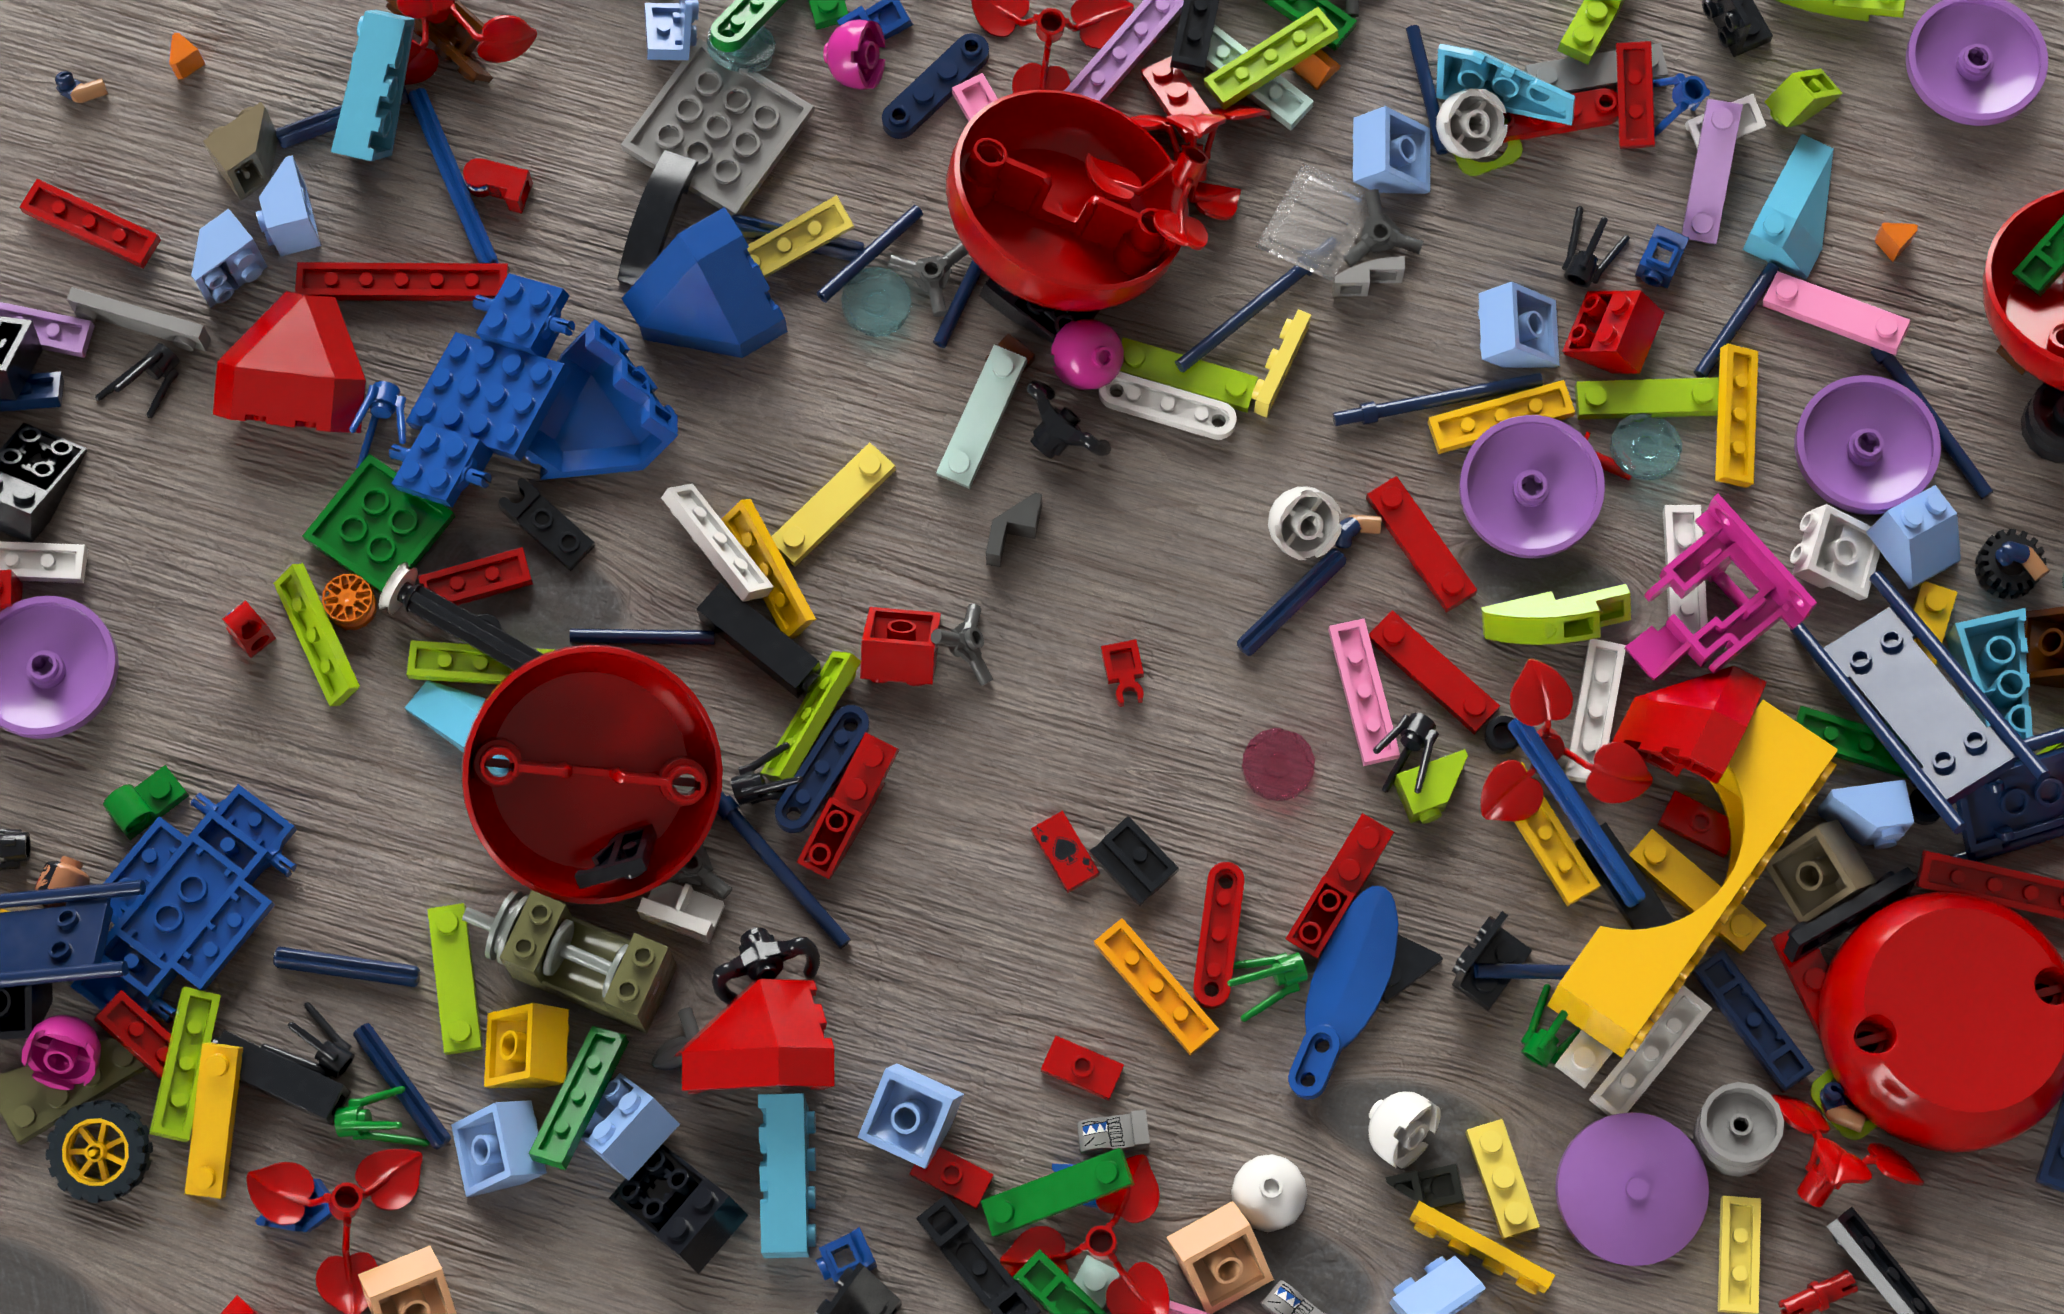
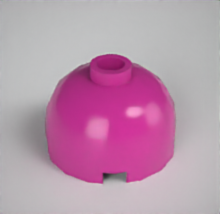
M859 19L848 21L835 29L829 38V42L824 46L823 58L837 82L846 87L860 90L877 87L885 67V59H879V47L885 48L882 28L876 21Z
M1080 319L1076 322L1071 321L1065 324L1056 334L1052 344L1051 355H1054L1056 365L1053 368L1055 374L1062 382L1073 388L1092 390L1110 384L1119 374L1124 361V348L1120 336L1112 327L1098 320Z
M69 1015L51 1016L38 1023L22 1048V1063L24 1067L28 1063L29 1067L34 1071L32 1077L50 1088L60 1090H72L75 1084L85 1082V1086L90 1083L97 1071L101 1058V1043L95 1030L87 1022Z

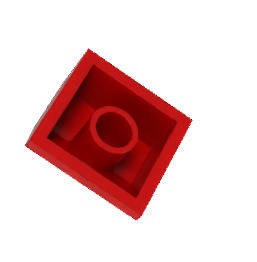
M869 607L862 637L860 679H870L875 683H886L888 681L906 682L911 686L933 685L938 644L932 642L931 633L935 629H940L941 613Z

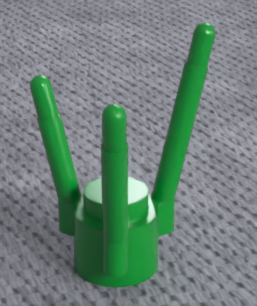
M1285 952L1273 957L1234 962L1233 969L1271 965V968L1230 979L1227 982L1230 987L1273 976L1277 986L1284 984V988L1244 1013L1240 1017L1242 1022H1246L1285 996L1300 991L1298 983L1308 980V974L1299 952L1287 955Z
M1549 984L1543 986L1528 1030L1520 1041L1525 1045L1521 1051L1522 1054L1544 1068H1547L1550 1062L1555 1065L1581 1031L1580 1028L1576 1029L1557 1047L1560 1040L1555 1034L1568 1016L1565 1010H1561L1548 1031L1541 1028L1536 1033L1551 989Z
M398 1086L364 1098L349 1099L348 1107H339L335 1112L334 1123L338 1137H352L353 1140L368 1139L425 1147L430 1145L428 1139L371 1131L402 1128L401 1122L372 1121L370 1110L363 1108L366 1105L404 1093V1086Z

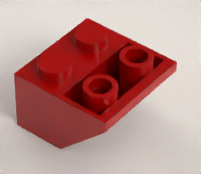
M1641 290L1587 291L1562 352L1569 357L1612 374H1640L1665 313Z

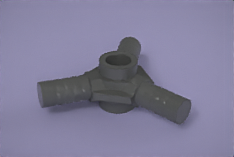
M1379 190L1366 191L1365 197L1369 218L1365 221L1360 236L1361 241L1342 256L1347 265L1352 267L1370 251L1375 253L1391 250L1394 246L1419 254L1424 241L1399 233L1400 229L1387 214H1383Z
M959 242L942 257L937 255L918 259L917 262L892 254L888 268L912 275V279L925 293H929L933 316L941 317L947 314L942 290L946 288L952 272L951 267L966 256L968 252L963 244Z
M969 604L963 623L952 629L951 632L940 629L933 630L931 640L935 644L948 646L950 652L955 657L961 656L969 663L981 686L992 681L993 677L982 659L980 650L984 645V637L977 626L982 609L977 604Z
M704 842L684 867L661 884L663 885L677 879L679 883L699 886L703 883L723 900L732 891V887L712 872L713 867L706 849H703Z

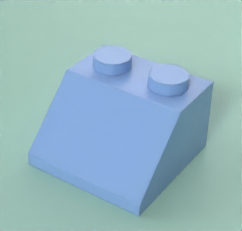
M1387 106L1354 117L1353 182L1369 190L1378 189L1379 193H1429L1430 128Z
M293 155L285 157L259 196L262 210L256 212L260 229L265 233L268 245H275L280 257L321 246L305 181Z
M1514 282L1478 293L1482 360L1502 368H1555L1560 366L1556 300Z
M1936 485L1886 511L1866 532L1909 590L1961 560L1957 512Z
M1905 780L1832 789L1818 807V814L1827 822L1838 819L1851 839L1862 846L1874 844L1875 849H1885L1897 845L1896 841H1899L1914 823Z
M900 1064L892 1065L885 1068L857 1138L926 1169L950 1130L964 1094Z
M531 1100L495 1102L451 1124L466 1197L522 1185L547 1173L545 1164L532 1161L528 1154L538 1135L537 1120Z
M1441 1256L1424 1268L1427 1275L1416 1282L1410 1277L1393 1289L1396 1296L1389 1303L1396 1314H1456L1477 1300L1486 1288L1456 1256L1447 1261Z

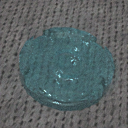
M764 26L743 47L734 52H724L716 49L711 44V27L709 28L706 42L708 45L707 51L710 57L719 65L739 72L740 68L748 69L749 73L765 69L772 62L776 42L772 34Z
M881 267L862 270L844 286L841 296L843 315L849 325L856 331L858 329L860 332H864L865 335L873 337L889 335L900 329L905 323L908 314H910L912 307L910 289L904 279L894 271Z
M1640 413L1629 415L1619 422L1611 436L1610 451L1614 462L1623 472L1637 479L1650 481L1664 478L1673 472L1680 460L1682 441L1677 430L1662 418L1660 420L1651 418L1652 414Z

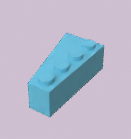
M379 10L365 11L364 16L360 17L357 26L359 38L352 57L351 71L331 152L367 161H375L392 156L415 24L414 18Z
M2025 608L1955 623L1945 636L1951 655L2022 739L2033 736L2032 715L2028 695L2030 679L2029 674H2027L2026 661L2028 645L2024 622L2026 621ZM1963 692L1966 703L1986 727H1989L1990 723Z
M804 1093L758 1094V1108H761L763 1113V1124H760L759 1127L760 1152L763 1154V1161L760 1162L759 1166L760 1189L763 1192V1199L760 1200L761 1254L764 1258L809 1257V1247H816V1224H809V1209H816V1187L809 1186V1171H816L815 1148H809V1134H815L816 1132L815 1111H809Z

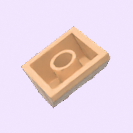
M1233 1201L1167 1237L1175 1258L1204 1312L1213 1314L1274 1280L1250 1223Z
M431 1246L358 1274L371 1314H457L442 1267Z

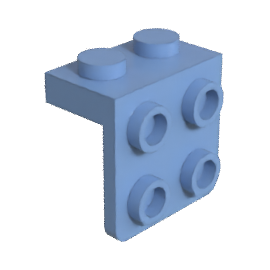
M679 0V3H645L647 60H689L690 46H696L697 28L692 23L698 20V0Z

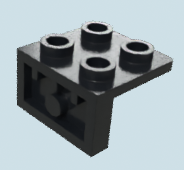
M1702 0V8L1708 19H1713L1718 28V37L1721 44L1725 48H1729L1733 57L1771 42L1773 35L1753 0Z
M1503 911L1496 919L1492 916L1488 917L1473 941L1477 946L1473 948L1468 945L1457 959L1456 965L1452 970L1456 974L1452 986L1487 1011L1490 1010L1512 979L1475 978V963L1523 964L1532 952L1531 948L1502 928L1508 917V914Z

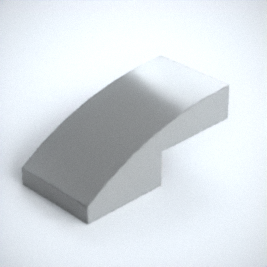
M1405 256L1371 260L1344 270L1334 277L1332 297L1368 296L1370 283H1402L1405 272Z

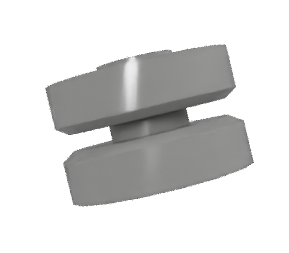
M1735 1082L1722 1085L1709 1095L1695 1121L1693 1139L1701 1158L1710 1168L1723 1175L1741 1177L1756 1173L1769 1162L1783 1137L1784 1118L1779 1104L1769 1092L1755 1084Z

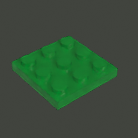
M368 454L302 537L306 542L344 569L362 577L371 588L381 594L387 580L399 565L407 562L409 570L416 567L453 521L455 514L443 504L397 490L391 484L397 472L371 454Z

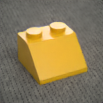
M529 1003L487 1013L484 1087L546 1088L563 1084L568 1070L569 1009Z

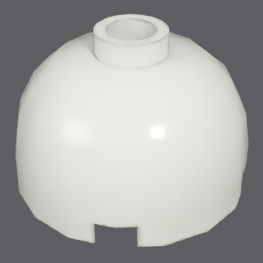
M1465 89L1450 95L1442 104L1436 120V130L1441 143L1449 152L1462 158L1479 159L1494 154L1503 144L1507 134L1508 125H1504L1503 113H1506L1505 106L1497 95L1486 89Z
M1295 487L1281 494L1270 509L1268 528L1271 538L1284 553L1298 560H1306L1304 558L1312 556L1318 558L1325 555L1335 545L1341 533L1342 525L1339 524V513H1341V510L1335 500L1328 494L1313 487Z
M1398 1092L1390 1095L1384 1101H1377L1369 1113V1118L1371 1119L1368 1127L1369 1141L1373 1150L1395 1168L1396 1166L1401 1169L1408 1167L1418 1159L1429 1145L1426 1142H1422L1428 1131L1436 1133L1441 1118L1440 1108L1415 1092Z
M1271 1154L1257 1156L1241 1167L1235 1175L1231 1195L1233 1202L1253 1229L1272 1232L1288 1227L1297 1220L1304 1210L1307 1189L1305 1179L1296 1165L1284 1157Z

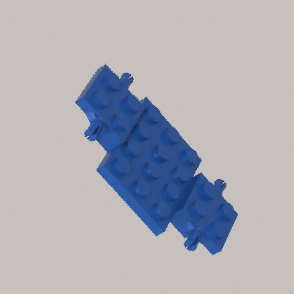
M509 273L495 298L491 299L482 295L475 296L477 300L473 299V308L487 312L476 331V334L481 339L455 332L405 421L411 428L420 431L418 437L409 449L397 444L391 446L393 450L389 449V457L391 459L403 462L391 483L397 490L453 508L460 493L470 483L483 488L489 486L487 482L491 483V475L483 471L493 453L522 461L571 371L564 363L546 358L559 333L570 336L573 334L571 330H575V323L573 321L560 318L561 311L570 296L563 288Z
M237 784L227 798L217 804H214L202 793H198L195 797L206 806H203L194 798L192 799L191 806L202 812L205 817L188 837L159 816L104 882L144 880L146 884L144 895L111 898L110 907L113 909L111 922L114 926L108 932L101 963L126 961L128 964V974L119 977L77 980L70 987L100 1010L122 990L147 1013L153 1011L166 1023H170L173 1019L162 1010H166L174 1017L177 1010L163 1001L162 997L164 991L177 975L180 974L199 990L205 991L275 906L270 899L251 885L271 865L286 877L292 875L291 871L282 864L286 865L293 872L297 864L291 862L281 853L284 845L296 832V827L239 784Z

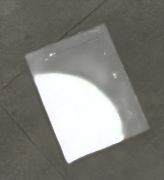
M1303 163L1259 238L1256 247L1333 281L1362 230L1366 219L1369 217L1365 197L1366 190Z

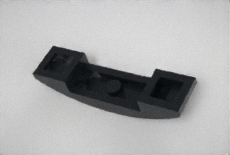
M664 150L648 180L633 218L617 278L619 282L633 286L661 254L683 194L687 195L698 165L697 160Z
M944 1195L916 1218L938 1249L991 1314L1041 1313L1038 1306L1017 1281L1015 1282L970 1227L969 1222L947 1195Z

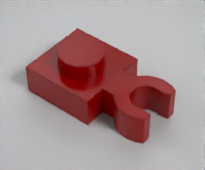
M1137 640L1101 646L1108 684L1119 683L1116 690V702L1119 707L1124 706L1123 694L1127 691L1134 692L1138 703H1142L1144 691L1142 686L1135 681V679L1144 677Z

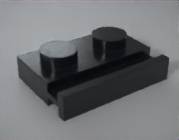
M1129 816L1110 831L1098 845L1089 850V855L1139 907L1179 871V867Z

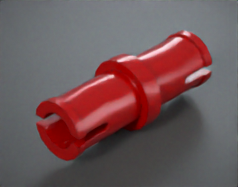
M1845 1269L1841 1273L1820 1283L1813 1281L1807 1284V1289L1780 1300L1778 1305L1780 1308H1785L1780 1310L1782 1314H1810L1816 1310L1823 1312L1829 1309L1831 1303L1856 1293L1858 1287L1857 1285H1851L1856 1283L1853 1275Z

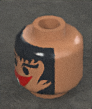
M62 856L60 862L48 861L44 865L34 890L89 885L90 878L81 870L83 867L81 862ZM66 902L44 904L42 906L46 908L66 906Z

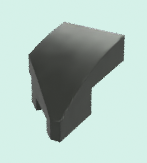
M1457 1164L1386 1177L1387 1184L1415 1202L1421 1201L1434 1209L1466 1202Z

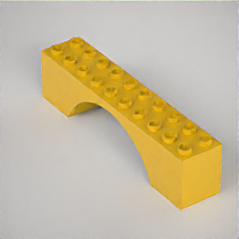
M1762 700L1754 711L1718 784L1711 782L1719 795L1728 817L1731 835L1729 866L1721 889L1705 905L1692 914L1663 926L1637 930L1600 926L1558 984L1547 1006L1558 1014L1561 1010H1565L1568 1013L1566 1018L1568 1021L1621 1058H1623L1629 1048L1636 1052L1655 1022L1659 1020L1670 1001L1678 993L1694 967L1709 949L1715 937L1719 935L1732 913L1743 901L1756 879L1762 874L1775 852L1778 851L1788 837L1794 825L1800 820L1811 801L1822 789L1837 766L1831 760L1838 749L1765 700Z

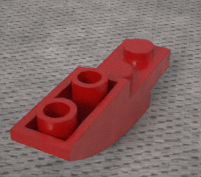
M865 732L833 797H829L796 863L827 879H831L885 785L884 780L900 749Z
M1362 813L1287 935L1286 940L1318 959L1343 915L1371 875L1377 861L1395 832Z

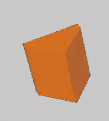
M180 33L172 35L169 64L178 79H185L204 66L205 62L199 50Z
M1320 49L1293 66L1292 70L1318 90L1340 69L1341 65Z
M1882 223L1875 237V243L1894 262L1912 242L1918 230V225Z

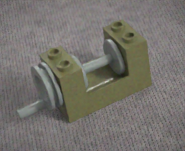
M514 889L502 903L495 918L470 907L466 908L462 917V921L489 931L485 947V957L490 960L497 958V963L504 965L512 978L646 1034L677 969V964L669 947L634 933L631 940H628L571 915L566 904L531 890L529 895L526 894L523 897V892Z

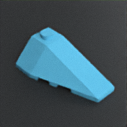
M1448 44L1439 45L1436 98L1446 100L1450 95L1465 89H1486L1497 95L1508 113L1572 125L1575 106L1574 95L1483 51Z
M1804 134L1800 136L1743 248L1744 251L1767 262L1774 263L1778 267L1807 280L1823 246L1834 148Z
M427 680L405 706V710L464 753L466 739L472 722L486 698ZM495 755L494 757H492V758L508 759L507 757H505V756H503V755ZM486 766L489 771L497 775L503 774L509 769Z

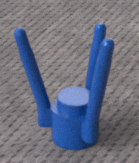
M1678 73L1674 77L1653 80V88L1668 85L1675 86L1672 91V99L1676 104L1675 109L1654 129L1655 137L1686 109L1690 108L1692 111H1695L1703 99L1710 95V90L1707 89L1705 82L1697 76L1685 78L1682 73Z
M379 381L369 385L367 396L349 428L351 433H355L370 408L372 416L356 469L368 456L379 418H390L391 414L396 412L399 443H406L404 414L406 397L400 396V389L390 382Z

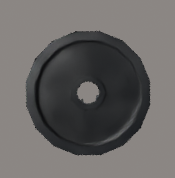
M2043 383L2025 406L2021 417V430L2028 447L2041 458L2054 463H2064V391Z

